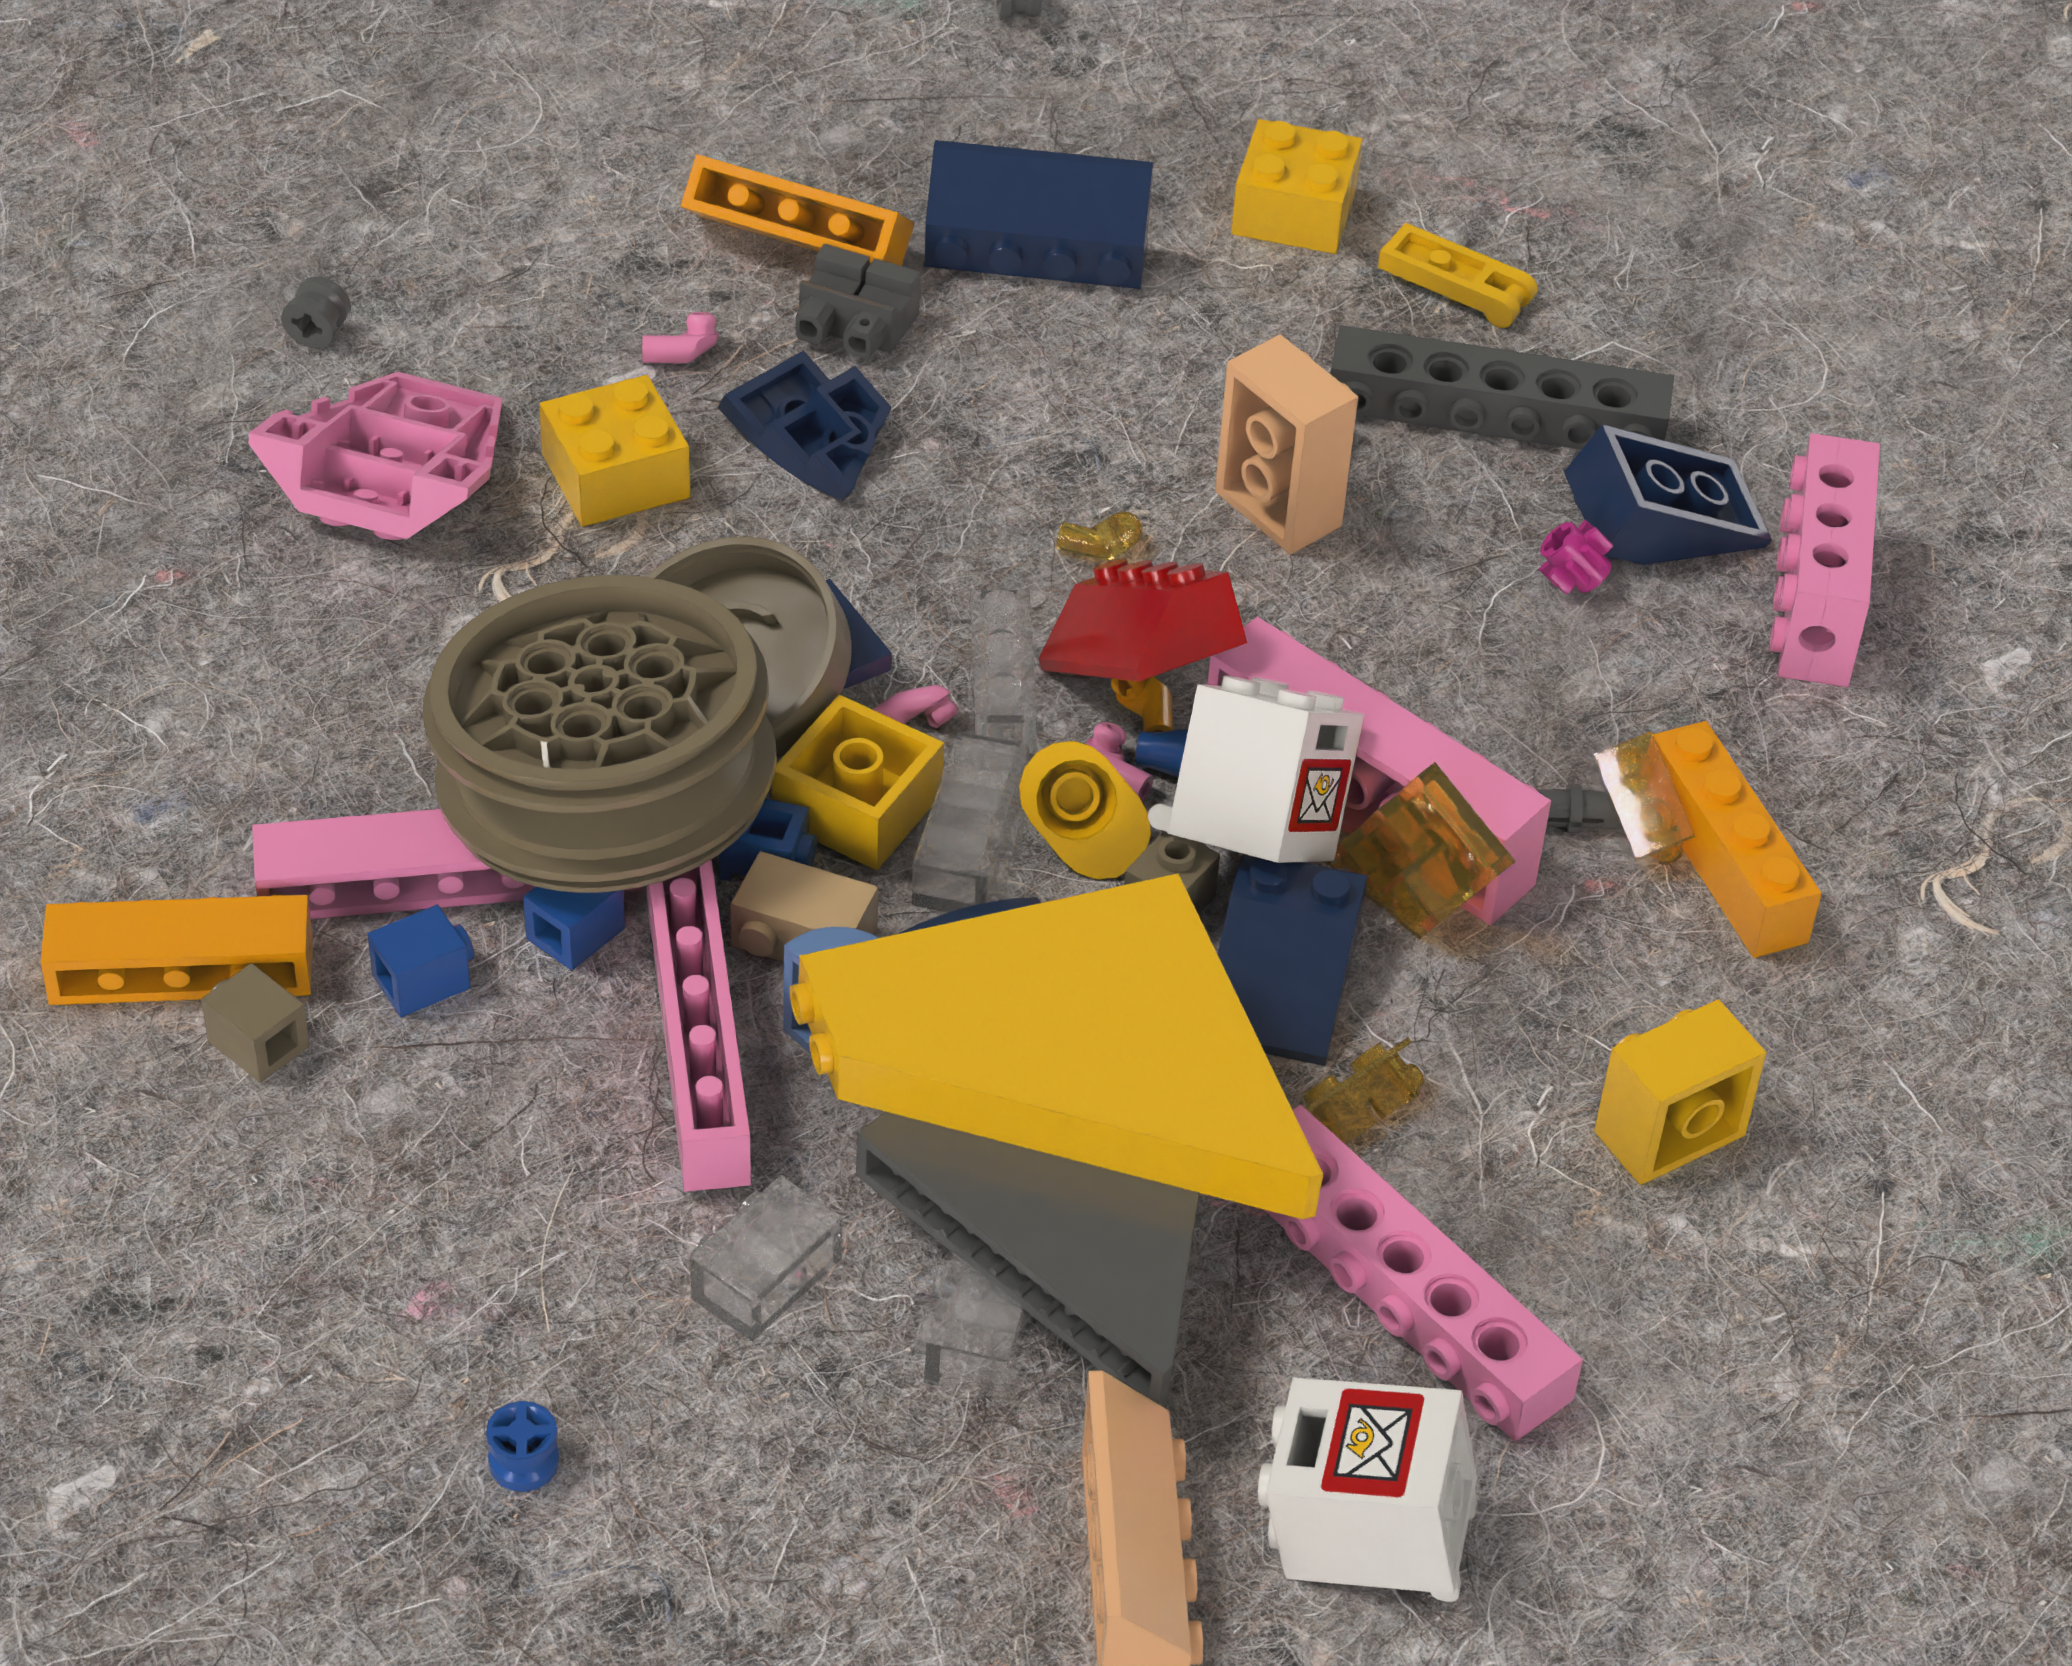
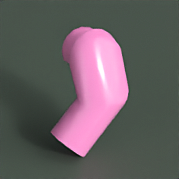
M1109 722L1097 724L1093 730V737L1088 738L1086 744L1094 747L1111 762L1143 802L1151 790L1154 780L1153 775L1125 761L1124 751L1121 747L1126 740V734L1121 727Z

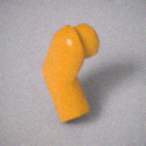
M1154 677L1142 681L1111 678V687L1116 693V699L1124 707L1143 718V731L1163 732L1174 730L1172 696L1166 685Z

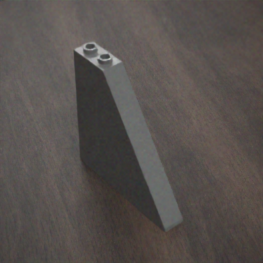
M884 1112L858 1132L856 1176L1098 1369L1106 1372L1162 1407H1167L1200 1193L889 1112Z

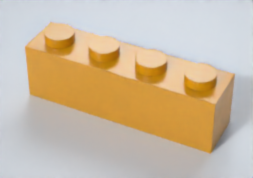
M698 154L695 156L680 207L701 218L819 252L823 244H828L869 256V266L874 258L902 266L915 224L895 211Z
M1707 720L1652 734L1641 786L1751 956L1757 958L1809 943L1822 892Z
M308 895L208 897L172 900L146 899L140 901L46 904L41 968L48 1004L68 1005L200 1000L209 994L220 981L230 979L251 963L293 996L311 995L313 934Z

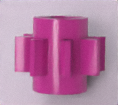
M1584 520L1578 528L1572 522L1563 523L1553 529L1544 539L1540 552L1548 561L1540 566L1539 571L1565 595H1568L1574 587L1581 593L1589 592L1598 587L1608 576L1612 563L1604 554L1613 548V544L1587 520Z

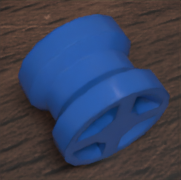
M518 1401L508 1403L496 1410L488 1420L486 1428V1440L489 1448L488 1463L491 1476L499 1485L511 1491H532L549 1483L557 1473L560 1461L557 1447V1425L554 1416L547 1408L535 1402Z

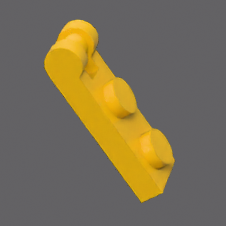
M1406 222L1379 252V269L1446 296L1453 301L1484 312L1486 319L1496 327L1506 328L1510 326L1519 316L1520 307L1528 305L1538 292V285L1530 274Z

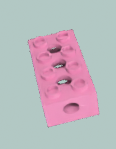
M1810 433L1805 456L1794 455L1789 489L1797 490V493L1791 494L1790 498H1785L1783 502L1779 532H1785L1788 535L1787 537H1781L1776 563V571L1786 573L1784 577L1778 576L1773 599V611L1783 612L1782 617H1774L1769 651L1779 652L1777 677L1849 687L1870 604L1880 443Z

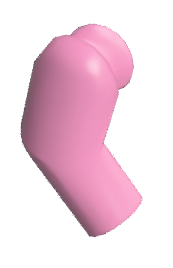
M709 312L690 313L686 320L687 331L678 336L643 335V363L683 364L692 362L716 345L719 333L715 332V316Z
M936 684L897 692L872 710L903 724H906L923 712L929 725L938 728L957 715L958 707L948 696L951 692L947 688Z

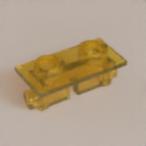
M1652 731L1594 754L1636 859L1640 860L1651 856L1657 858L1661 865L1671 864L1682 857L1680 848L1683 846L1684 841L1694 838L1695 835Z
M1407 1037L1388 1051L1381 1042L1374 1045L1349 1065L1354 1074L1340 1083L1335 1075L1332 1074L1304 1094L1302 1098L1308 1105L1306 1109L1347 1146L1349 1142L1377 1123L1363 1104L1364 1102L1368 1101L1383 1120L1404 1104L1419 1096L1420 1087L1425 1083L1423 1073L1412 1063L1406 1065L1399 1055L1412 1043L1411 1040Z

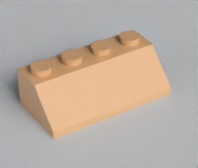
M1088 1371L1081 1455L1097 1666L1202 1665V1624L1200 1620H1188L1187 1602H1196L1197 1600L1195 1558L1183 1559L1181 1541L1191 1540V1505L1189 1498H1177L1176 1482L1185 1481L1186 1477L1184 1439H1172L1169 1410L1104 1371Z

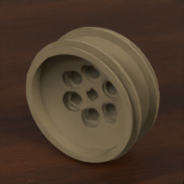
M629 575L579 577L541 585L495 604L468 622L447 643L436 661L423 699L422 716L426 738L432 752L438 759L435 769L437 799L446 823L465 847L486 866L516 881L556 891L610 892L627 890L662 882L701 866L727 849L747 830L759 813L775 776L777 763L776 742L772 726L765 713L769 695V683L764 657L757 643L747 632L740 620L725 606L695 589L661 579Z

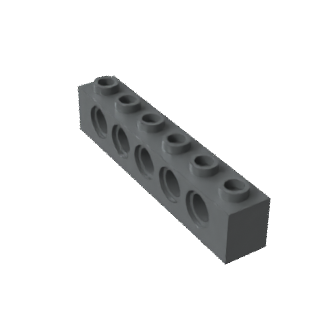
M1343 325L1339 327L1330 371L1333 377L1346 384L1358 396L1357 416L1580 450L1583 449L1602 424L1665 441L1675 376Z

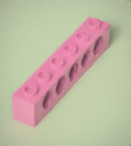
M1301 1104L1294 1108L1293 1112L1323 1172L1316 1217L1302 1220L1265 1210L1285 1229L1292 1243L1301 1250H1308L1331 1272L1335 1282L1344 1291L1354 1293L1377 1314L1380 1323L1389 1333L1397 1337L1401 1336L1424 1358L1428 1368L1435 1376L1445 1381L1448 1380L1458 1390H1462V1394L1472 1402L1477 1414L1488 1424L1497 1425L1514 1442H1517L1572 1402L1575 1397L1583 1359Z

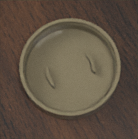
M720 538L692 546L677 553L661 563L646 576L681 584L715 599L740 620L747 632L757 643L764 657L768 672L769 695L765 713L773 729L777 759L785 755L839 694L841 695L851 663L852 643L848 620L842 606L822 574L799 552L779 542L764 538Z

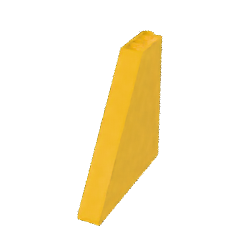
M1178 873L799 955L798 984L790 986V1001L793 1014L799 1025L808 1024L812 1034L809 1038V1046L813 1065L818 1075L828 1074L837 1099L1302 1220L1316 1217L1323 1172Z

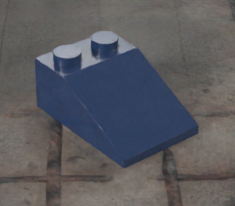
M1602 424L1564 471L1574 495V501L1580 509L1584 520H1587L1593 527H1596L1613 544V548L1604 554L1610 559H1622L1647 565L1766 548L1772 541L1738 466L1732 458Z
M1242 853L1217 955L1265 1054L1326 1066L1360 929L1368 875L1303 862L1277 863Z

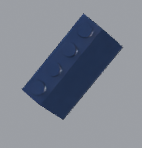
M935 140L925 222L924 267L1141 289L1147 249L1153 162Z

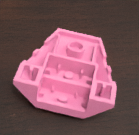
M395 372L349 388V395L346 400L331 405V399L325 396L313 400L311 412L299 416L293 415V412L287 409L274 413L249 432L248 444L299 512L319 516V519L328 525H354L373 530L376 536L387 540L408 539L467 500L490 479L503 398Z

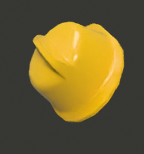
M1076 741L1052 743L1036 752L1024 767L1019 783L1021 806L1031 824L1061 860L1075 872L1094 879L1117 878L1124 874L1127 868L1147 849L1151 837V828L1145 806L1140 797L1111 762L1094 747Z

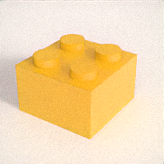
M1258 119L1236 181L1231 234L1337 254L1357 190L1363 138L1344 135L1338 131H1323L1291 125L1284 121Z
M648 374L539 402L542 455L581 527L690 498L689 445Z
M839 694L776 764L775 776L772 781V800L809 807V834L816 835L818 843L878 870L943 794L944 742Z
M1719 999L1695 1010L1685 1009L1673 1016L1669 1022L1643 1034H1630L1618 1042L1611 1050L1594 1132L1641 1186L1746 1135L1767 1052Z

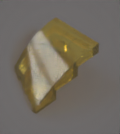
M1434 762L1417 775L1396 796L1374 812L1361 826L1337 844L1334 861L1325 862L1333 869L1347 866L1354 873L1368 875L1365 896L1381 909L1388 911L1400 925L1416 938L1421 939L1516 861L1437 763Z

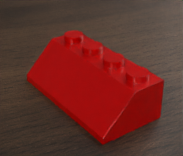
M1120 559L1094 567V578L1074 585L1038 660L1043 671L1142 681L1247 644L1248 642L1229 572L1205 571L1203 563L1178 567L1177 562H1167L1153 566L1151 560L1128 564L1127 559Z

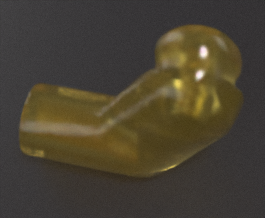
M1128 511L1117 512L1091 528L1063 521L1058 532L1056 549L1102 561H1110L1139 542L1142 536V523L1136 515Z

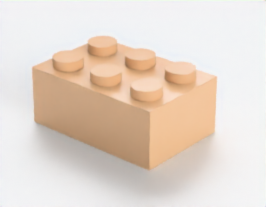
M1281 334L1227 361L1215 492L1290 555L1342 527L1358 396L1346 384L1338 381L1313 361L1307 353L1298 349Z

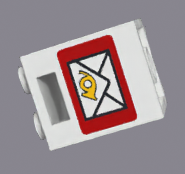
M1223 676L1222 686L1197 685L1173 806L1169 804L1154 805L1148 814L1151 826L1167 831L1168 834L1277 863L1334 861L1365 714L1342 709L1343 697L1310 690L1307 691V694L1288 690L1289 684L1270 679L1252 677V680L1233 676Z
M1292 1378L1286 1406L1278 1405L1273 1416L1272 1442L1274 1448H1276L1273 1463H1263L1258 1482L1259 1504L1263 1507H1269L1270 1511L1268 1526L1269 1546L1271 1549L1279 1550L1285 1579L1431 1592L1432 1596L1440 1601L1453 1602L1457 1600L1461 1588L1459 1567L1468 1521L1475 1516L1477 1506L1475 1492L1477 1474L1462 1390Z

